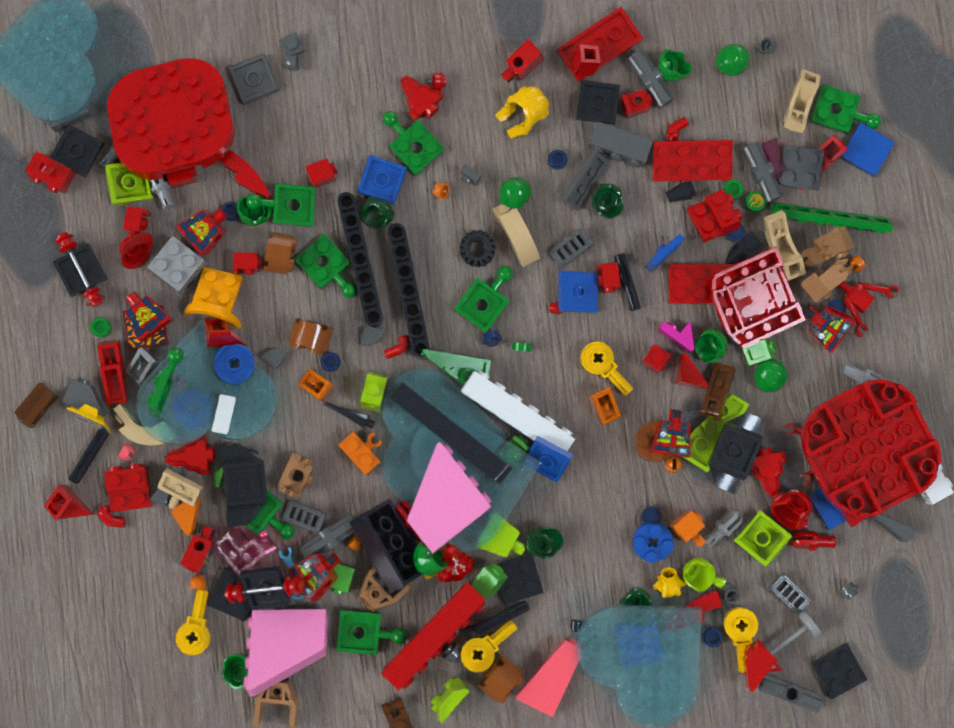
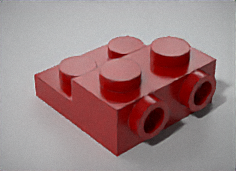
M724 189L705 196V201L687 208V213L703 243L740 229L742 215L739 209L734 210L732 206L734 204L733 198L730 193L726 194Z
M139 463L131 464L129 469L122 470L121 466L110 467L109 472H104L111 512L153 507L150 500L151 489L148 467H142V464Z

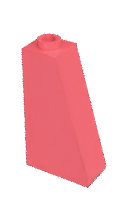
M570 638V640L564 639L519 689L515 699L553 717L584 651V648L580 646L581 642Z

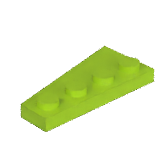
M731 394L726 400L721 420L708 416L690 434L691 457L682 458L708 473L710 470L708 461L725 422L743 415L750 404Z

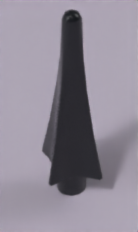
M328 402L324 403V406L342 414L364 429L366 426L373 429L376 421L369 419L370 416L368 414L348 410Z

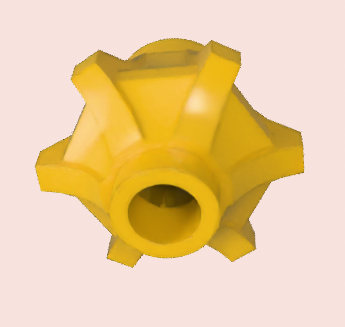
M666 567L661 570V575L657 576L658 581L653 585V589L661 592L663 598L673 597L674 595L680 596V589L685 586V582L678 577L677 571L674 568Z

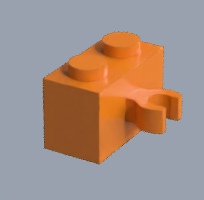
M353 431L339 446L365 475H368L382 463L372 452V449L380 447L383 442L380 440L377 444H373L372 438L376 435L373 432L368 436L367 442L364 443Z
M685 510L668 525L682 542H688L692 539L698 547H702L706 543L701 535L698 534L705 525L702 523L704 519L697 511Z

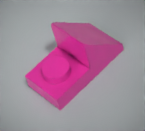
M664 321L657 329L686 352L691 353L694 350L690 321L687 322L680 333L677 331L678 327L671 322L666 323Z

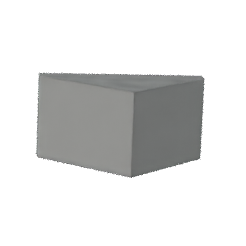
M141 347L125 372L140 386L161 363L147 349Z

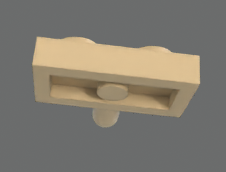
M168 468L163 472L157 487L172 495L168 504L170 509H175L181 501L194 506L203 489L202 486Z

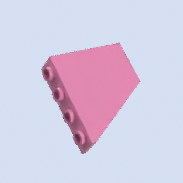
M441 442L436 445L407 519L408 523L432 553H435L492 508L489 504L492 502L485 491L482 494L476 488L479 486L478 482L473 476L468 478L464 472L466 467L460 460L455 461L451 456L454 453L447 443L442 445Z
M326 609L252 610V617L248 619V629L251 630V637H247V649H250L249 657H246L245 660L248 677H244V689H247L249 696H256L326 656L328 627Z

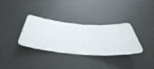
M220 394L212 432L228 434L236 400L235 397Z

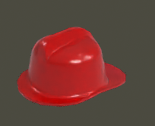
M130 234L122 240L119 246V253L121 255V263L125 268L136 269L147 262L153 244L151 234Z

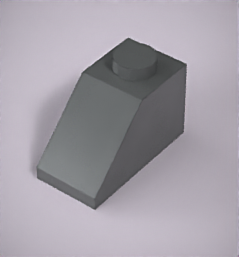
M80 377L78 381L71 379L62 402L79 408L87 404L98 409V415L106 416L107 412L94 386L89 385L90 381Z

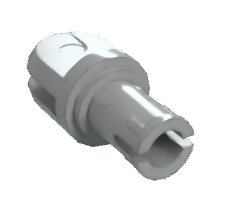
M163 174L164 179L150 180L153 186L151 189L154 194L159 196L163 210H169V206L173 208L175 203L169 192L172 186Z
M848 362L844 365L841 374L857 381V385L871 380L884 379L881 375L868 368L861 370Z
M729 511L720 520L716 521V527L703 539L712 548L722 537H730L732 535L731 533L741 525L742 516L738 511Z

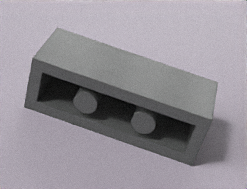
M597 121L588 148L591 151L592 149L598 151L601 155L603 153L609 155L615 161L624 160L629 162L630 166L639 168L640 166L644 167L653 140Z

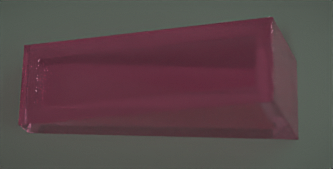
M777 138L762 143V149L767 160L773 164L776 178L779 179L781 178L782 170Z

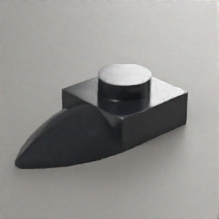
M751 231L730 249L725 263L736 264L758 252L764 245Z

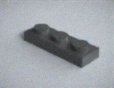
M592 149L562 197V200L573 210L578 211L608 163L596 150Z

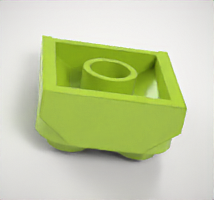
M122 163L105 165L106 180L112 205L124 206L127 203L153 199L148 179L139 178L138 175L129 172Z
M759 510L742 533L734 539V542L766 568L786 547L792 535Z
M451 677L443 686L446 688L441 695L437 693L430 701L433 704L431 709L437 713L438 720L441 723L445 721L469 692L470 686L458 677L455 679Z

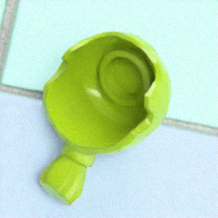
M697 557L689 560L682 570V578L685 584L699 592H704L711 585L721 589L727 581L723 577H717L714 566L703 558Z

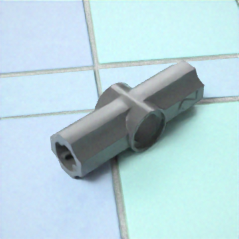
M638 50L628 58V62L638 75L641 87L650 93L659 109L668 105L674 100V97L663 82L664 78L660 70L656 66L653 67L643 50Z
M753 143L745 147L743 152L751 167L752 179L755 184L759 185L766 203L783 197V192L775 178L774 166L767 160L760 143Z
M350 514L335 525H330L318 533L317 537L302 545L299 549L305 559L315 553L323 554L326 551L332 550L341 544L342 540L355 533L349 523L354 519L353 516Z
M768 674L759 684V691L817 713L821 709L823 695ZM790 688L795 689V695L792 698L787 697V691Z

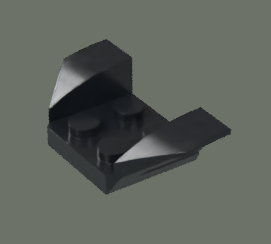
M745 413L725 422L708 461L716 487L734 494L740 479L744 481L748 477L763 441V436L759 434L765 422L764 419L750 413Z
M242 445L220 446L226 498L227 527L245 526L255 518L268 502L264 461Z

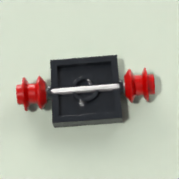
M62 233L56 237L57 240L54 243L56 245L60 244L59 252L67 254L54 260L53 264L70 297L73 298L84 292L82 298L88 299L86 306L95 308L103 303L102 300L105 296H100L101 288L94 286L108 278L89 243L74 250L77 242L71 241L73 234Z
M280 566L243 570L239 574L242 582H237L236 586L233 583H229L225 589V597L233 604L236 602V599L240 603L243 602L245 596H247L251 610L284 607L290 605V597L293 596L294 592L297 596L302 594L305 590V582L299 575H296L294 580L291 576H287L284 581Z

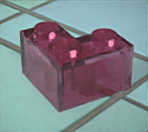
M240 527L230 531L214 544L239 577L243 570H251L277 548L266 531L250 541Z

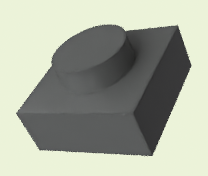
M297 32L279 40L286 57L306 52Z
M464 164L460 170L461 179L468 185L474 184L477 186L481 180V175Z

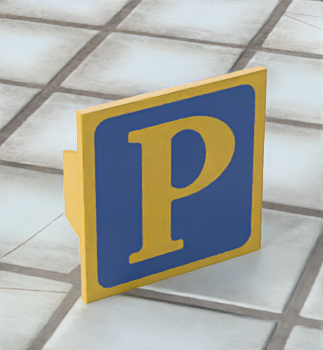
M84 404L79 410L73 407L67 408L75 418L110 434L112 433L104 422V417L98 415V409Z

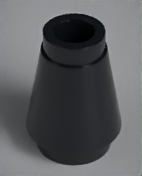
M685 180L667 191L666 196L669 203L692 199L693 196H696L692 181L686 182Z

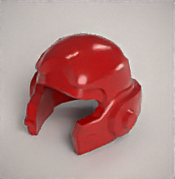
M795 489L784 494L777 493L773 496L771 512L781 526L789 530L805 529L808 526V516L813 505L805 492Z

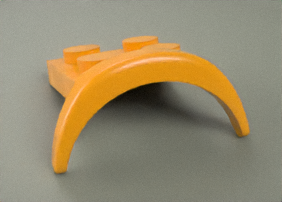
M204 267L192 303L185 307L183 316L186 317L189 314L209 315L222 319L233 325L236 329H240L241 322L232 312L243 276Z

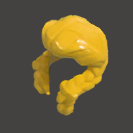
M534 86L521 87L518 92L507 98L504 107L495 115L497 120L502 122L516 111V104L523 108L526 117L525 122L507 130L510 139L521 135H528L537 121L543 120L548 116L549 101L539 88Z

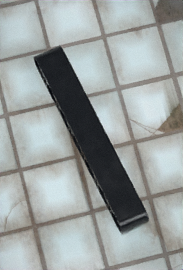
M344 192L338 197V206L366 323L370 327L377 328L383 323V313L359 210L354 195ZM345 199L352 200V204L349 207L342 205ZM349 218L357 219L354 226L347 225ZM353 237H360L361 243L352 245L351 240ZM358 256H365L366 261L363 264L355 263ZM362 275H369L370 281L363 284L360 282V278ZM367 294H373L375 296V299L372 303H366L364 301V298ZM370 314H379V320L374 323L370 322Z
M394 223L388 229V236L411 349L416 358L425 359V356L416 353L418 345H425L427 350H430L408 238L405 227L400 223ZM396 229L403 232L399 238L392 236V232ZM403 248L407 253L404 257H398L396 251ZM402 268H409L411 272L408 276L403 277L400 275V270ZM406 287H413L415 292L411 296H406L404 289ZM411 306H416L419 309L418 313L414 316L408 314V309ZM416 325L423 328L422 333L419 335L412 333V328Z
M403 382L391 395V400L498 484H501L513 469Z

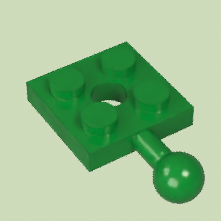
M823 84L810 123L848 134L853 119L865 122L869 128L876 129L881 125V117L876 113L865 115L856 112L861 98L860 95ZM838 105L841 110L840 113H832L830 106Z
M388 111L383 115V123L388 127H393L400 135L389 145V148L415 176L445 150L419 120L405 130L398 122V116L395 112ZM419 143L423 149L420 153H414L411 150V146Z
M275 183L274 200L261 199L257 194H250L246 199V205L252 210H256L261 206L272 207V224L312 228L315 187ZM292 200L299 203V209L296 211L291 210L288 206V203Z
M325 234L295 259L321 290L332 280H335L341 287V293L344 297L353 298L356 295L357 287L353 283H347L340 275L351 262ZM321 257L328 258V264L324 267L318 265V260Z
M502 266L498 269V278L491 287L477 277L454 308V311L485 333L488 332L509 303L507 298L497 292L503 282L509 281L513 277V271L509 266ZM480 300H484L488 305L484 311L476 308V303Z
M180 348L169 350L167 354L169 360L167 368H163L161 374L157 373L154 393L150 392L147 399L148 408L152 416L158 418L161 416L174 382L173 373L176 365L184 359V353Z
M267 490L268 502L255 518L245 526L259 535L266 525L270 523L279 530V535L282 539L289 540L295 534L294 527L291 524H283L274 517L284 503Z
M340 610L336 652L377 655L379 638L392 639L396 644H403L407 640L408 635L403 628H396L393 631L380 630L381 613ZM355 627H362L365 634L362 638L354 636L353 630Z

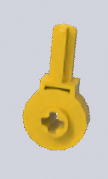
M597 341L587 344L582 349L580 362L584 370L591 374H599L603 379L608 378L625 396L633 390V387L616 370L618 366L614 362V355L610 346ZM594 354L601 355L599 358L600 362L593 361L595 359Z
M197 590L192 616H187L186 623L178 629L176 634L178 648L187 655L203 653L211 642V634L206 626L207 619H203L209 594L206 590ZM195 632V636L198 637V640L193 641L192 644V640L189 639V635H193Z
M736 607L726 613L723 626L725 632L732 639L733 646H736L738 671L743 673L742 657L745 655L743 652L750 643L752 644V638L758 631V620L751 610L745 607ZM740 620H742L745 623L741 624V628H739L736 625L740 623Z
M511 620L506 622L490 637L486 635L482 639L473 638L467 641L460 653L463 665L473 672L487 670L493 663L494 653L499 650L497 646L517 630L514 622ZM474 650L482 651V654L480 655L482 658L481 660H474L472 658L474 656Z

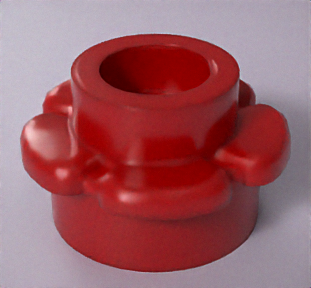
M440 71L439 73H433L432 88L441 91L442 87H446V76H443V73Z

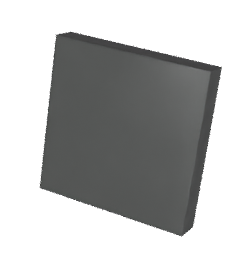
M265 54L228 68L243 105L280 91Z

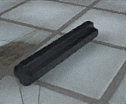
M618 254L614 257L615 263H618L619 276L630 311L639 310L641 306L625 254Z
M99 429L69 476L71 482L75 484L80 483L109 436L106 431Z
M521 601L474 626L475 634L482 636L529 611L528 603Z

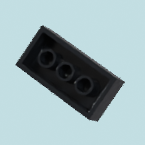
M390 498L349 522L390 594L422 575L417 571L414 564L413 555L417 543L405 526L403 519Z

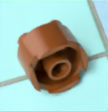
M269 232V237H272V239L268 238L265 264L268 267L264 266V271L288 275V272L293 271L294 259L291 258V252L295 253L297 239L293 238L294 235Z
M295 318L289 338L290 346L298 349H306L308 347L310 348L309 352L320 355L325 354V351L328 352L334 328L313 321H303L301 318Z
M659 421L644 424L637 430L634 437L635 451L642 459L649 462L663 461L671 456L649 452L652 443L651 438L654 437Z
M504 654L500 655V660L497 657L493 660L492 665L482 672L481 675L484 677L482 681L478 679L476 686L494 702L499 701L501 704L508 699L512 688H517L523 681L521 677L522 670Z

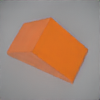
M310 368L298 383L299 386L322 402L325 401L335 387Z
M610 387L589 397L603 425L621 417Z
M199 496L194 506L183 502L170 511L187 536H193L195 533L202 496Z

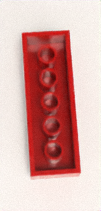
M467 581L383 668L381 674L398 691L402 687L406 689L414 681L413 675L416 672L420 675L428 666L427 661L431 657L435 659L442 652L443 648L441 646L445 642L449 644L457 636L455 631L459 627L464 629L471 621L470 616L474 612L478 614L485 607V598Z

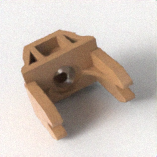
M843 226L815 239L814 243L816 246L801 251L800 255L805 259L804 266L809 268L834 257H837L838 260L849 255L848 251L854 249L855 246L846 226Z
M839 259L825 271L819 267L800 284L815 302L819 299L824 301L832 295L831 290L847 279V276L852 273L854 265L845 267L849 259Z
M292 453L276 488L280 492L298 499L306 486L310 487L314 479L312 472L315 461L300 454ZM297 470H301L304 474L300 482L294 479V473Z
M374 566L365 575L357 598L372 613L394 605L414 583L410 582L400 592L389 595L375 581L377 570ZM371 593H374L376 598H373Z
M284 679L258 695L255 701L254 727L259 728L261 726L265 703L289 705L291 709L289 728H297L300 701L292 680Z

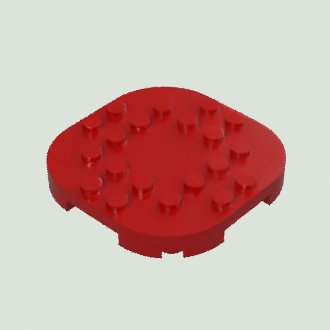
M194 58L179 59L133 71L121 78L109 94L107 113L114 150L126 170L138 175L139 178L158 180L164 179L163 174L198 165H201L202 168L209 167L220 161L225 156L224 153L228 147H231L233 144L235 125L231 115L225 83L218 70L203 60Z
M885 379L863 382L819 404L809 413L804 421L801 431V446L805 458L826 498L835 508L843 513L860 517L884 513L883 511L927 490L938 476L936 474L942 460L939 442L933 438L916 405V398L901 384Z

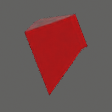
M204 318L207 348L235 344L247 346L227 325L226 321L219 318Z
M687 353L681 355L675 384L704 389L709 386Z
M68 485L57 486L44 505L56 521L64 518L94 515Z

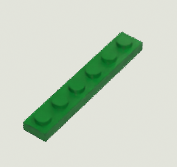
M772 202L771 206L772 214L782 210L786 214V219H794L801 223L812 221L817 225L834 224L835 227L848 226L859 231L870 229L880 234L885 232L892 233L893 223L890 218Z

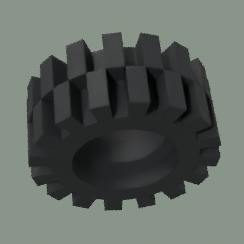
M479 229L478 231L472 230V232L466 233V236L461 239L460 243L462 259L472 267L486 266L495 255V241H493V237L489 236L486 231L482 232ZM479 241L485 245V252L482 255L475 256L470 252V246L473 242Z

